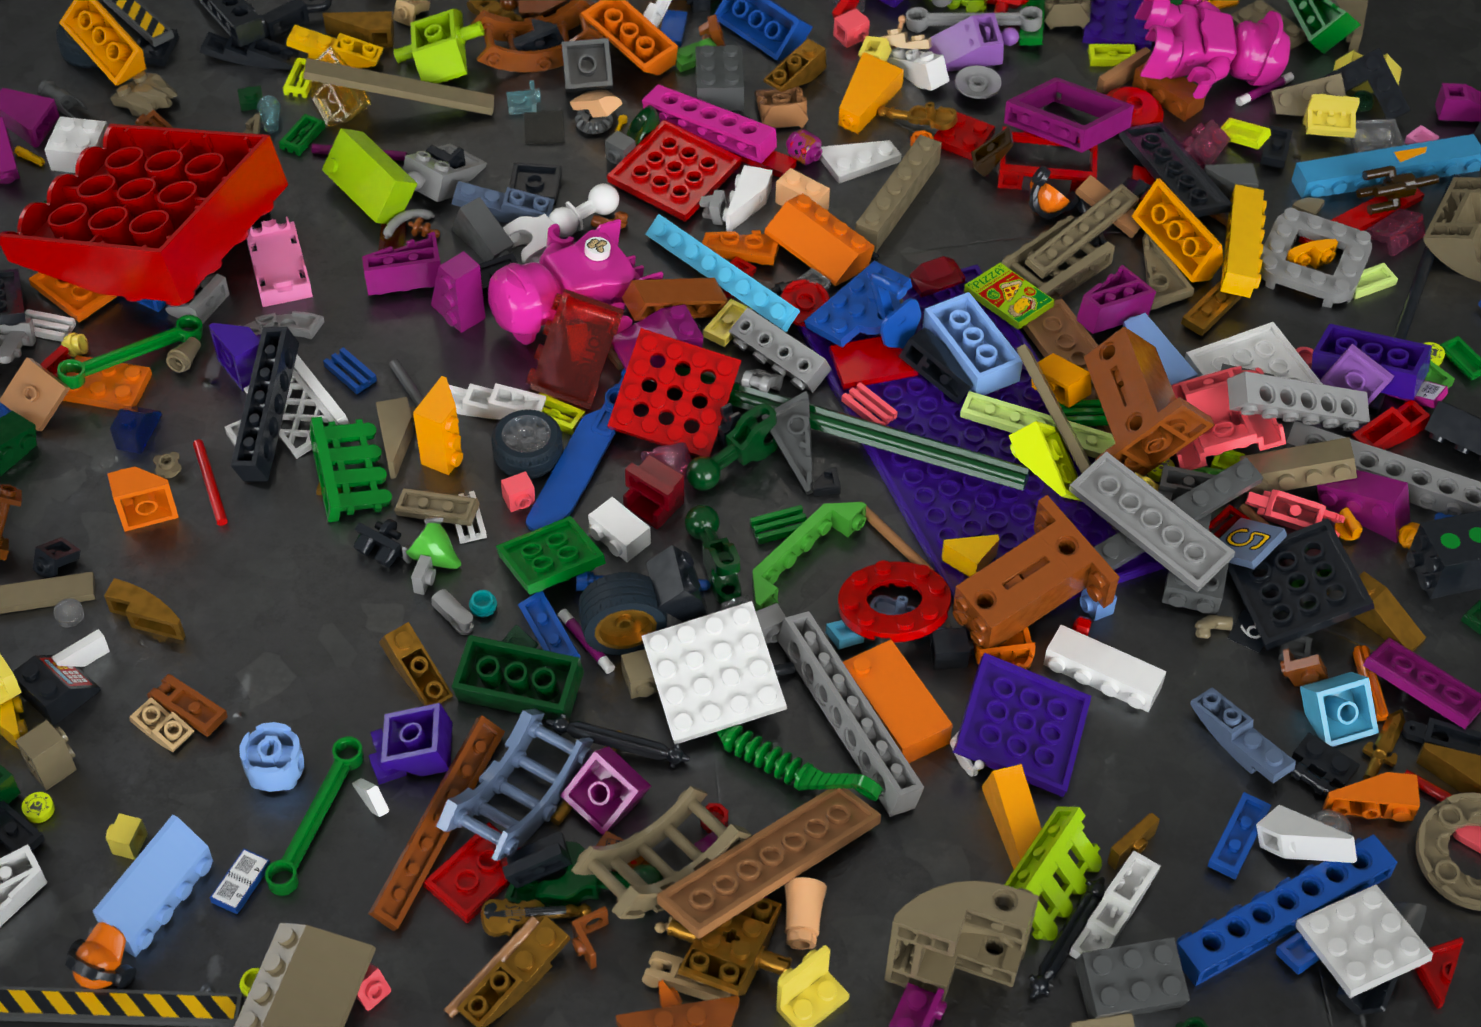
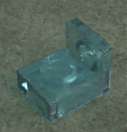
M529 80L530 90L507 92L509 115L537 113L536 103H541L540 89H535L534 80Z

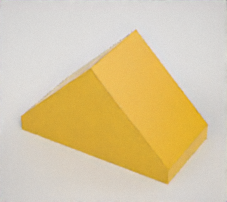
M999 535L946 539L943 541L942 561L970 577L989 565L997 556Z

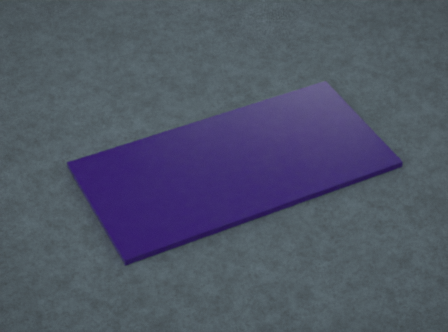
M977 264L961 269L966 277L965 283L922 298L913 286L907 291L906 295L902 298L903 302L908 298H913L918 301L921 311V319L915 334L922 330L925 308L965 294L964 285L983 274ZM977 301L1016 352L1018 347L1026 344L1036 361H1040L1020 329H1016ZM795 325L807 347L825 358L830 365L831 371L825 379L845 414L861 418L841 401L842 395L844 393L849 394L850 389L843 390L829 353V347L837 344L804 326ZM860 332L849 342L880 337L881 335H868ZM1024 364L1022 365L1019 382L985 395L1050 415L1039 392L1032 388L1031 377ZM918 373V376L866 385L867 388L898 411L897 418L886 426L1025 466L1011 452L1010 445L1012 443L1009 435L1012 434L1011 432L960 417L967 395L961 404L958 405L920 373ZM854 398L855 401H857L860 405H862L865 408V406L862 403H860L857 399ZM872 413L875 417L882 421V419H880L877 415ZM863 444L932 568L947 582L953 605L956 586L969 577L942 561L943 541L946 539L999 535L997 556L990 562L992 563L1035 535L1034 521L1038 500L1046 495L1051 498L1093 547L1120 532L1118 529H1113L1103 517L1084 502L1061 497L1031 470L1025 490L1021 491ZM1068 450L1070 458L1079 477L1081 475V472L1076 462L1074 461L1070 451ZM1087 456L1091 464L1096 461L1095 458ZM1144 552L1114 571L1119 576V584L1164 569L1165 567L1147 552ZM1082 591L1073 596L1072 598H1070L1069 600L1080 597Z

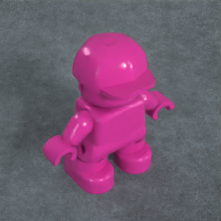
M1143 0L1135 15V19L1146 21L1144 29L1149 31L1145 36V40L1155 42L1154 49L1140 76L1160 80L1165 77L1174 79L1188 76L1187 80L1189 82L1198 83L1193 93V97L1196 99L1204 98L1213 83L1225 78L1228 73L1234 78L1246 80L1249 85L1265 86L1272 84L1282 75L1289 61L1290 37L1283 30L1282 17L1276 11H1269L1258 23L1249 20L1243 21L1236 25L1235 28L1233 17L1230 14L1221 12L1220 9L1207 0H1183L1181 5L1172 4L1170 0Z
M620 219L600 224L596 230H590L575 244L574 237L559 238L560 226L553 224L548 228L546 249L540 256L539 263L529 262L523 265L510 263L497 270L489 281L488 301L498 325L502 329L512 332L514 337L525 345L533 343L536 334L540 332L541 326L555 321L560 312L567 320L580 319L584 322L603 324L606 321L607 331L615 336L632 326L633 320L629 316H624L625 303L622 299L631 281L663 279V272L643 277L644 266L635 267L636 256L626 257L618 247L621 227ZM592 237L606 239L611 245L609 257L602 261L589 259L584 253L585 242Z

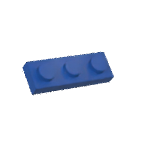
M543 591L535 593L518 604L543 650L581 657Z
M1243 792L1207 867L1236 880L1258 835L1256 824L1269 813L1272 805Z

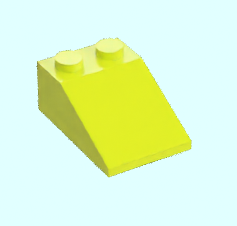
M1035 421L1009 435L1012 443L1010 449L1015 458L1061 497L1081 501L1069 491L1070 484L1078 478V474L1057 427Z

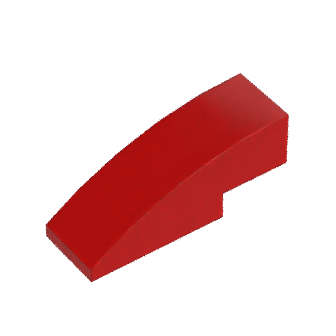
M1409 400L1397 409L1392 406L1353 433L1352 438L1386 450L1424 430L1430 419V414L1416 401Z

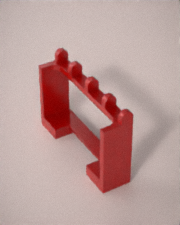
M1026 131L1012 132L1013 142L1063 146ZM1098 145L1088 149L1091 152L1089 171L1048 168L1051 171L1049 178L1071 180L1070 192H1076L1090 175L1097 179ZM1005 155L999 162L997 188L1022 190L1023 177H1033L1040 167L1005 164Z

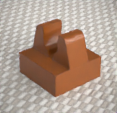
M716 14L707 17L708 22L698 27L702 40L711 38L717 46H725L723 31Z

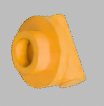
M1344 508L1339 512L1340 515L1345 517L1344 523H1335L1334 530L1339 532V537L1344 540H1356L1362 533V525L1356 520L1349 508Z

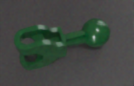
M762 403L743 414L735 428L726 435V448L712 458L700 456L694 458L688 464L686 477L689 484L697 490H709L718 483L720 471L736 459L744 466L750 461L764 460L775 452L779 446L770 433V430L777 423L775 409L768 404ZM760 415H769V417L763 420L762 422H757V418ZM765 438L772 439L769 443H763Z
M697 505L691 508L685 517L686 530L693 538L702 540L703 563L717 602L723 606L734 605L742 599L741 584L737 575L741 570L740 556L735 545L729 543L727 537L718 538L716 532L719 529L720 519L717 512L710 506ZM726 585H730L734 593L726 595L721 589Z
M566 841L572 865L563 868L566 870L565 875L558 880L542 881L539 883L535 898L543 903L544 906L568 904L578 906L584 900L598 899L600 888L608 889L595 875H579L572 871L579 855L585 850L579 843ZM641 864L633 868L648 885L664 880L659 871L652 865ZM609 871L626 888L630 887V884L618 872Z

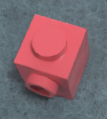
M855 8L834 18L833 36L846 48L862 42L866 36H869L870 20Z

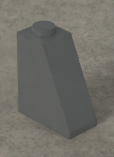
M480 197L459 208L452 230L485 262L510 254L514 243Z

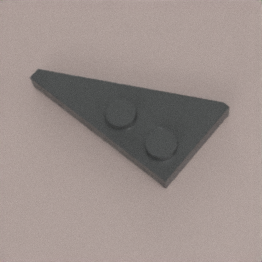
M805 391L775 408L777 423L770 430V433L806 494L810 495L813 493L810 404L808 393ZM764 414L762 419H767L769 415Z

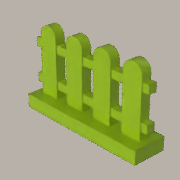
M1057 806L1004 884L1016 889H1027L1037 896L1041 894L1049 905L1046 911L1038 900L1032 923L1034 928L1032 935L1038 940L1053 941L1056 939L1058 927L1054 919L1056 916L1068 918L1072 913L1073 904L1069 899L1071 893L1083 895L1087 891V885L1085 884L1087 880L1084 877L1085 871L1098 872L1102 867V859L1098 854L1100 847L1097 843H1091L1082 831L1085 827L1082 823L1085 814L1080 807ZM1070 849L1079 860L1077 865L1068 854ZM1055 871L1064 882L1062 888L1053 877Z

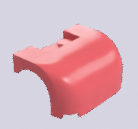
M1242 366L1232 367L1171 385L1176 399L1180 397L1209 415L1215 425L1173 455L1179 468L1194 470L1207 466V456L1220 455L1223 452L1236 448H1245L1256 443L1260 451L1286 444L1283 425L1279 424L1276 418L1265 419L1259 414L1242 415L1240 411L1229 409L1227 379L1245 371L1264 374L1259 367L1255 369L1256 371L1242 370Z

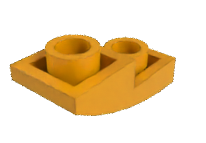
M1323 239L1304 243L1290 249L1286 260L1305 267L1310 264L1314 269H1317L1324 264L1332 262L1336 256L1335 251L1338 241L1336 239Z

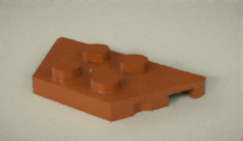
M730 996L616 1015V1023L618 1027H732L740 1005L739 996Z

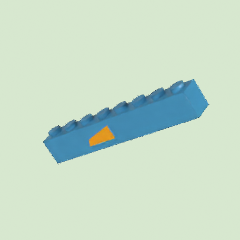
M1471 134L1296 163L1291 181L1301 199L1354 192L1358 188L1382 184L1385 177L1365 181L1362 173L1366 170L1386 166H1394L1397 175L1412 173L1415 178L1437 174L1439 177L1475 172L1480 171L1481 145L1475 135Z

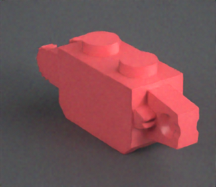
M1264 490L1263 495L1249 492L1245 501L1246 505L1257 508V514L1262 516L1264 520L1297 531L1322 521V518L1329 519L1335 523H1344L1345 520L1343 515L1325 510L1326 506L1279 490H1272L1271 492ZM1335 530V532H1336V534H1337V536H1338V538H1339L1340 533Z

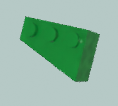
M1287 0L1309 42L1323 54L1361 25L1350 14L1330 0Z

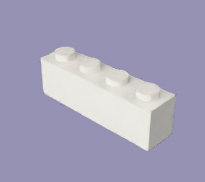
M1060 625L1050 642L1043 664L1054 672L1067 675L1083 685H1089L1102 691L1107 696L1120 699L1130 706L1142 709L1148 713L1162 688L1167 672L1064 625Z

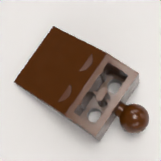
M500 0V5L506 11H513L519 6V14L522 18L542 15L545 18L556 13L557 9L565 6L572 0Z

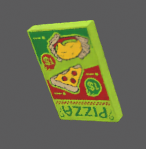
M998 263L964 285L965 293L969 292L975 300L1018 330L1054 307V299L1002 263Z

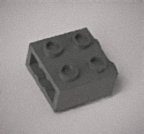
M1229 562L1198 592L1194 591L1168 570L1162 603L1217 615L1223 599Z

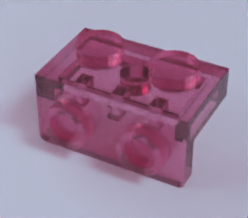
M1211 119L1205 124L1200 122L1191 131L1193 135L1187 137L1181 145L1204 170L1205 165L1213 163L1231 138Z

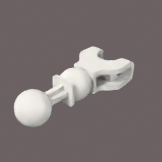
M598 184L589 192L588 201L577 207H574L568 201L565 203L566 207L554 209L549 214V217L546 214L539 217H519L505 225L503 229L514 243L513 248L523 244L527 245L521 253L523 264L529 262L539 263L540 256L546 249L548 228L551 225L558 224L560 226L559 238L572 236L577 231V228L580 231L584 229L582 219L593 213L608 215L616 210L619 204L617 190L609 184Z

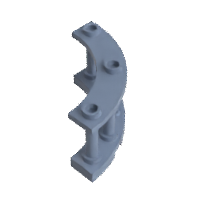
M536 708L523 710L505 743V747L508 750L500 762L494 760L479 777L481 784L477 788L472 790L468 787L459 795L447 800L436 827L448 832L463 826L497 845L492 859L498 861L506 856H512L545 821L549 822L551 820V816L557 810V805L562 799L560 795L576 776L581 766L591 757L592 749L590 748L594 740L588 737L578 739L576 743H573L543 727L541 721L545 713ZM539 737L570 754L559 774L527 757L525 751L533 738ZM515 767H522L552 784L541 800L507 782ZM496 793H503L532 810L521 821H517L487 803ZM482 814L507 829L503 830L501 834L474 819L473 816H480Z

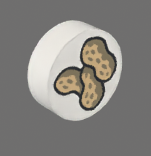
M592 237L585 242L584 253L591 260L602 261L609 257L611 245L604 238Z

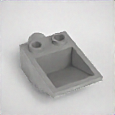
M446 144L437 148L451 154L458 147ZM424 150L406 155L403 170L418 183L414 191L439 202L452 198L457 182L469 183L486 167L487 162L464 151L466 165L453 169L449 167L450 165L447 162L432 158Z

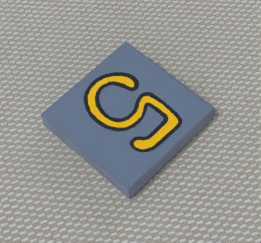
M1240 518L1220 540L1235 551V555L1229 563L1255 569L1287 537L1285 528Z

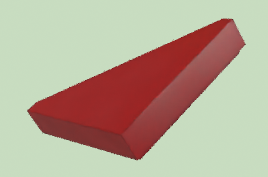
M1462 937L1429 947V950L1433 953L1432 960L1414 968L1437 1009L1442 1008L1445 1003L1446 994L1452 981L1462 944L1464 943Z

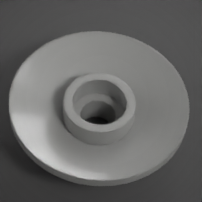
M978 65L961 69L955 78L957 89L962 94L976 99L994 96L999 92L1002 84L1001 77L996 71Z

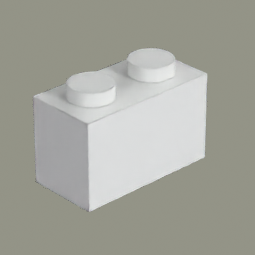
M613 497L588 515L589 533L595 540L603 542L613 555L620 556L626 562H629L651 544L650 527Z

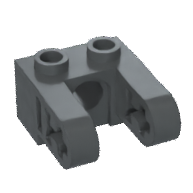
M1164 465L1158 484V492L1168 500L1173 501L1215 475ZM1211 513L1197 521L1207 530H1209Z

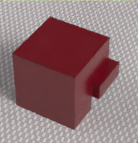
M651 455L639 466L631 463L625 468V485L629 490L623 495V506L639 519L658 530L684 504V475Z

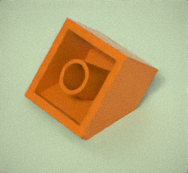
M135 466L107 473L124 532L179 518L167 479Z

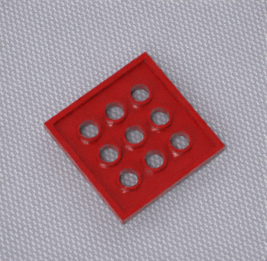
M664 119L607 175V182L686 222L700 208L701 197L712 195L714 190H717L742 165V158ZM687 154V156H688V155H691V154H692V155H694V156H692V157H685L684 155ZM709 164H712V165H713V166H711V167H705V166H703V165H709ZM646 173V174L643 175V176H638V175H636V174ZM696 178L699 179L698 181H690V180H689V179L692 180V179H696ZM666 183L665 185H662V186L655 185V184ZM682 192L685 193V194L682 195V196H677V195H675V194H680V193H682Z
M641 328L607 428L692 456L710 457L718 434V426L721 425L723 419L720 409L728 404L741 360ZM656 355L662 356L665 359L664 366L661 368L653 367L650 363L652 357ZM679 364H687L691 371L686 376H680L676 373L675 368ZM704 372H712L716 380L712 384H705L701 381L700 376ZM646 380L655 381L657 384L656 390L653 392L644 391L642 388L643 382ZM678 388L682 392V397L676 401L671 400L667 396L668 390ZM697 396H703L708 404L706 407L698 409L694 407L692 400ZM638 404H644L648 407L649 412L646 416L639 417L634 414V407ZM662 413H671L674 421L670 425H663L659 421V416ZM687 421H696L699 424V430L695 433H688L684 429V424Z

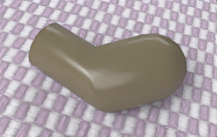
M1208 615L1195 624L1196 637L1210 638L1211 629L1231 631L1233 617Z

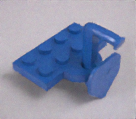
M873 261L804 322L807 329L840 347H844L861 332L868 335L881 334L885 346L903 349L910 337L916 332L921 319V311L918 301L913 298H908L902 304L900 303V299L912 287L911 279Z

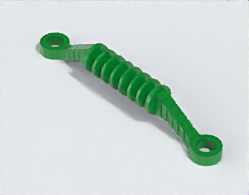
M740 725L717 731L725 751L730 753L735 750V756L738 758L745 755L744 759L747 763L755 760V767L759 769L764 766V772L768 774L774 771V777L777 779H781L785 775L784 783L788 785L795 780L794 788L799 791L826 788H854L858 793L873 801H877L883 791V788L877 782L862 774L824 773L809 762L802 766V758L796 757L792 761L793 754L789 751L782 756L783 748L777 746L773 749V743L770 741H766L763 744L761 736H756L753 739L754 735L750 730L743 734L744 728Z

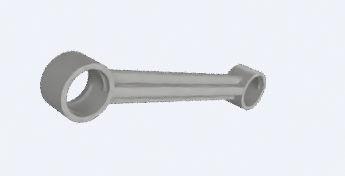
M1035 6L1025 7L1019 13H995L998 26L1020 25L1022 30L1028 32L1037 31L1042 27V10ZM914 7L906 12V27L912 32H922L928 26H953L970 16L988 13H928L922 7Z

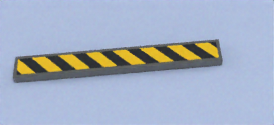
M102 0L154 47L174 38L173 31L138 0Z
M0 986V1021L234 1027L243 1007L244 997L242 993Z

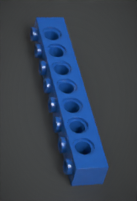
M1374 834L1364 840L1363 838H1358L1354 840L1357 856L1355 863L1323 861L1317 866L1311 864L1304 868L1299 876L1293 879L1290 877L1283 879L1272 891L1258 893L1245 906L1241 904L1234 906L1227 912L1225 917L1219 920L1213 918L1207 921L1201 930L1196 933L1187 932L1176 941L1182 970L1193 985L1197 986L1297 930L1296 921L1349 897L1366 884L1374 886L1390 878L1398 862ZM1352 864L1359 866L1361 869L1354 867ZM1329 878H1333L1337 882L1331 881ZM1304 891L1312 893L1313 896L1306 894ZM1279 904L1285 905L1289 909H1284ZM1254 918H1259L1263 920L1265 923H1260L1256 921ZM1230 931L1236 932L1240 935V937L1233 936L1232 934H1230ZM1204 945L1211 946L1216 951H1210L1206 949Z

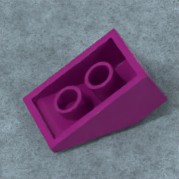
M685 304L662 308L611 337V344L625 370H627L641 328L703 347V335ZM656 355L651 358L650 363L655 368H661L665 364V359L662 356Z

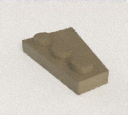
M1341 73L1270 91L1275 114L1294 116L1305 115L1312 94L1346 96Z

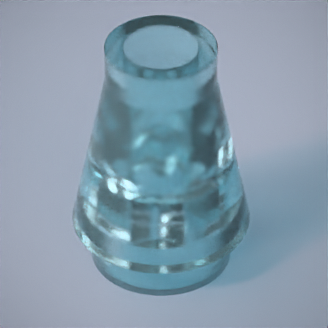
M273 96L262 97L259 100L257 109L264 124V129L270 133L276 132L279 129L281 104Z

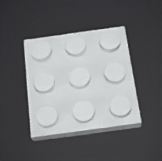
M1377 885L1371 886L1296 921L1297 930L1350 998L1432 960L1433 953Z

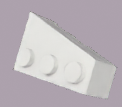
M28 844L0 858V927L47 883Z

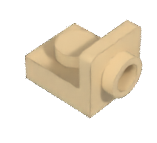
M396 0L393 19L411 27L410 23L415 21L416 15L429 10L430 1Z

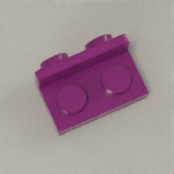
M907 983L889 1027H932L935 1019L941 1021L947 1007V1002L943 1001L945 989L939 987L935 994Z

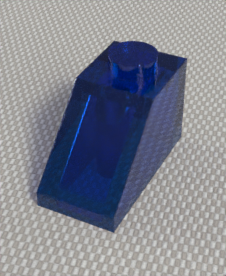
M137 406L120 409L110 427L116 449L142 454L162 415L161 411Z

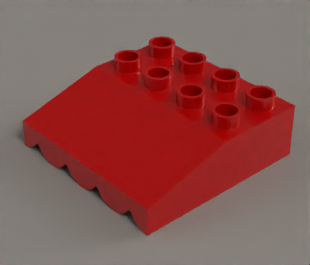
M110 124L104 134L103 148L97 146L85 148L77 159L75 175L60 174L55 177L48 188L47 203L32 202L28 204L20 214L17 233L13 231L0 232V246L9 262L103 295L122 296L131 302L149 299L165 301L170 306H179L189 302L195 296L196 287L208 274L217 271L222 266V259L231 248L243 242L249 235V228L258 218L269 213L274 208V201L288 186V182L270 135Z

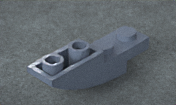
M461 181L457 182L452 200V205L462 207L480 197L496 220L504 223H510L523 216L539 217L546 214L549 217L554 204V199L507 187L506 193Z
M1213 687L1191 700L1192 708L1209 732L1249 773L1253 774L1258 771L1269 781L1275 783L1295 769L1296 761L1254 729L1253 719Z

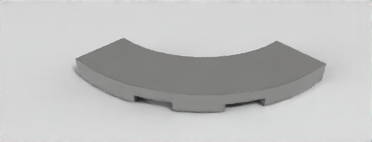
M292 311V314L281 315L271 313L256 317L255 321L244 326L250 327L256 335H261L263 327H288L294 336L312 340L324 324V317L299 311Z

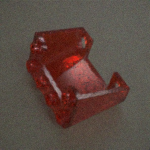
M564 289L562 294L557 293L551 307V310L555 311L552 321L549 319L546 321L542 333L547 335L544 345L539 344L534 359H537L538 363L536 369L530 368L525 383L530 385L529 390L590 410L599 386L598 381L612 340L619 328L624 310Z

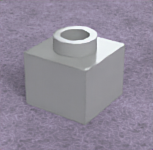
M778 603L755 611L766 644L778 642L777 639L786 617Z

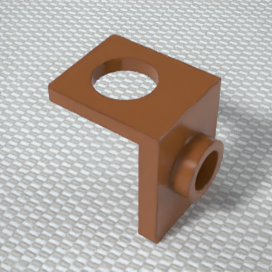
M606 906L572 921L574 937L571 939L572 945L578 956H584L590 969L597 967L596 953L586 935L609 924ZM600 918L594 924L586 926L591 920Z

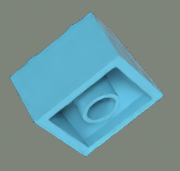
M1349 672L1300 686L1305 715L1318 738L1333 747L1379 733L1369 677Z

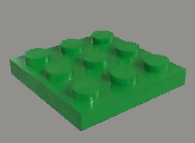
M571 516L496 545L499 557L529 595L541 592L545 588L568 581L572 577L592 571L596 567L606 564L604 554Z

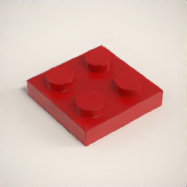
M957 112L955 126L948 130H938L933 138L936 141L942 142L941 149L972 160L971 152L991 139L995 133V126Z

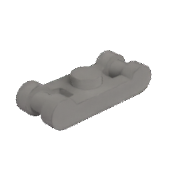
M761 369L746 370L741 385L748 388L753 386L759 388V391L768 393L770 387L779 391L783 383V376L770 374Z

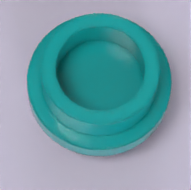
M487 590L476 591L469 600L471 613L478 617H486L493 614L497 609L496 597Z

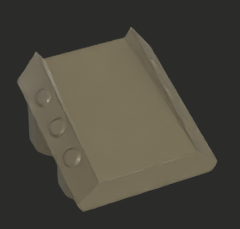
M1045 0L1044 22L1051 30L1053 27L1081 26L1084 29L1090 21L1091 0Z

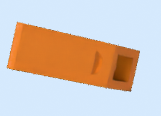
M1386 772L1328 793L1322 806V813H1332L1336 816H1363L1367 819L1386 818L1398 822L1413 821L1420 807L1417 775Z

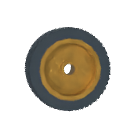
M619 572L598 578L584 589L579 599V615L584 638L590 647L604 654L624 655L645 649L642 635L667 628V613L657 608V600L651 578L636 572Z

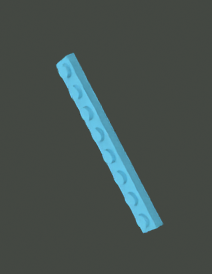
M660 214L657 215L645 235L707 278H715L721 288L783 331L787 332L799 314V309Z

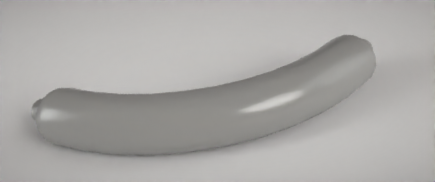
M411 209L401 212L393 217L383 231L384 238L392 237L395 230L405 221L417 219L418 217L430 220L434 218V214L426 209Z

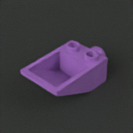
M995 13L973 15L930 37L932 47L928 50L933 52V54L944 56L947 72L975 65L1003 64L1004 44L1007 46L1015 45L1019 40V33L1012 27H1008L1000 33Z

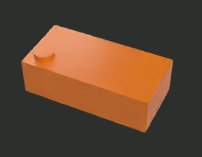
M888 640L843 661V664L908 763L950 744L953 724L892 640Z

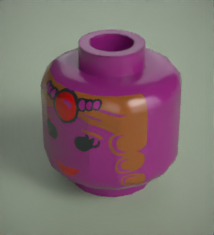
M807 130L795 131L787 139L786 148L788 155L804 165L818 161L822 155L823 150L821 149L822 143L820 138Z

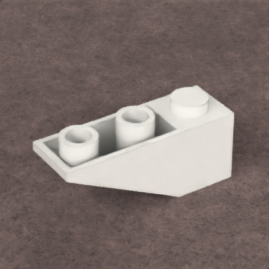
M900 47L892 49L887 62L903 69V76L916 87L934 90L949 82L943 55L933 54L931 51L922 52L918 49L911 50Z
M744 165L742 173L737 174L735 180L736 189L735 191L731 190L729 207H725L722 220L726 222V231H733L766 205L772 189V170Z
M1278 805L1256 824L1260 848L1282 858L1355 863L1357 861L1354 836L1284 806Z

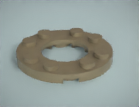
M1460 793L1447 797L1428 811L1416 835V856L1424 876L1437 892L1459 906L1481 911V879H1475L1462 873L1457 864L1449 857L1448 843L1450 836L1457 829L1465 826L1481 827V793Z

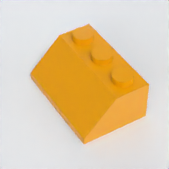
M441 376L414 410L413 415L421 464L449 476L453 469L461 464L463 453L456 405L447 378Z

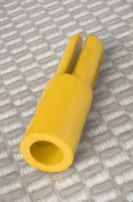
M17 146L14 149L16 155L27 161H31L39 166L45 164V159L21 146Z

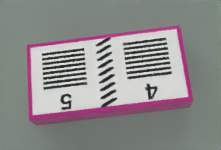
M1424 380L1414 401L1419 405L1435 409L1438 402L1442 401L1448 394V387ZM1388 395V396H1390V397L1397 398V399H1401V400H1404V401H1409V400H1410V399H1402V398H1399V397H1397V396Z

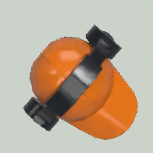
M1042 166L1034 173L1030 181L1029 205L1032 211L1038 213V216L1052 219L1065 211L1072 210L1079 202L1080 197L1074 191L1064 196L1054 187L1045 183L1051 171L1047 167Z
M100 922L95 926L86 941L78 939L72 943L65 963L73 972L75 981L88 989H106L112 983L120 988H125L132 983L137 972L134 967L128 964L120 966L126 938L115 926Z

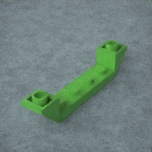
M863 502L823 504L752 570V592L755 611L779 603L778 588L773 585L779 575L786 568L790 569L795 564L797 558L803 552H808L814 545V542L821 535H826L831 527L846 537H849L855 530L859 531L867 519L865 517L866 504Z

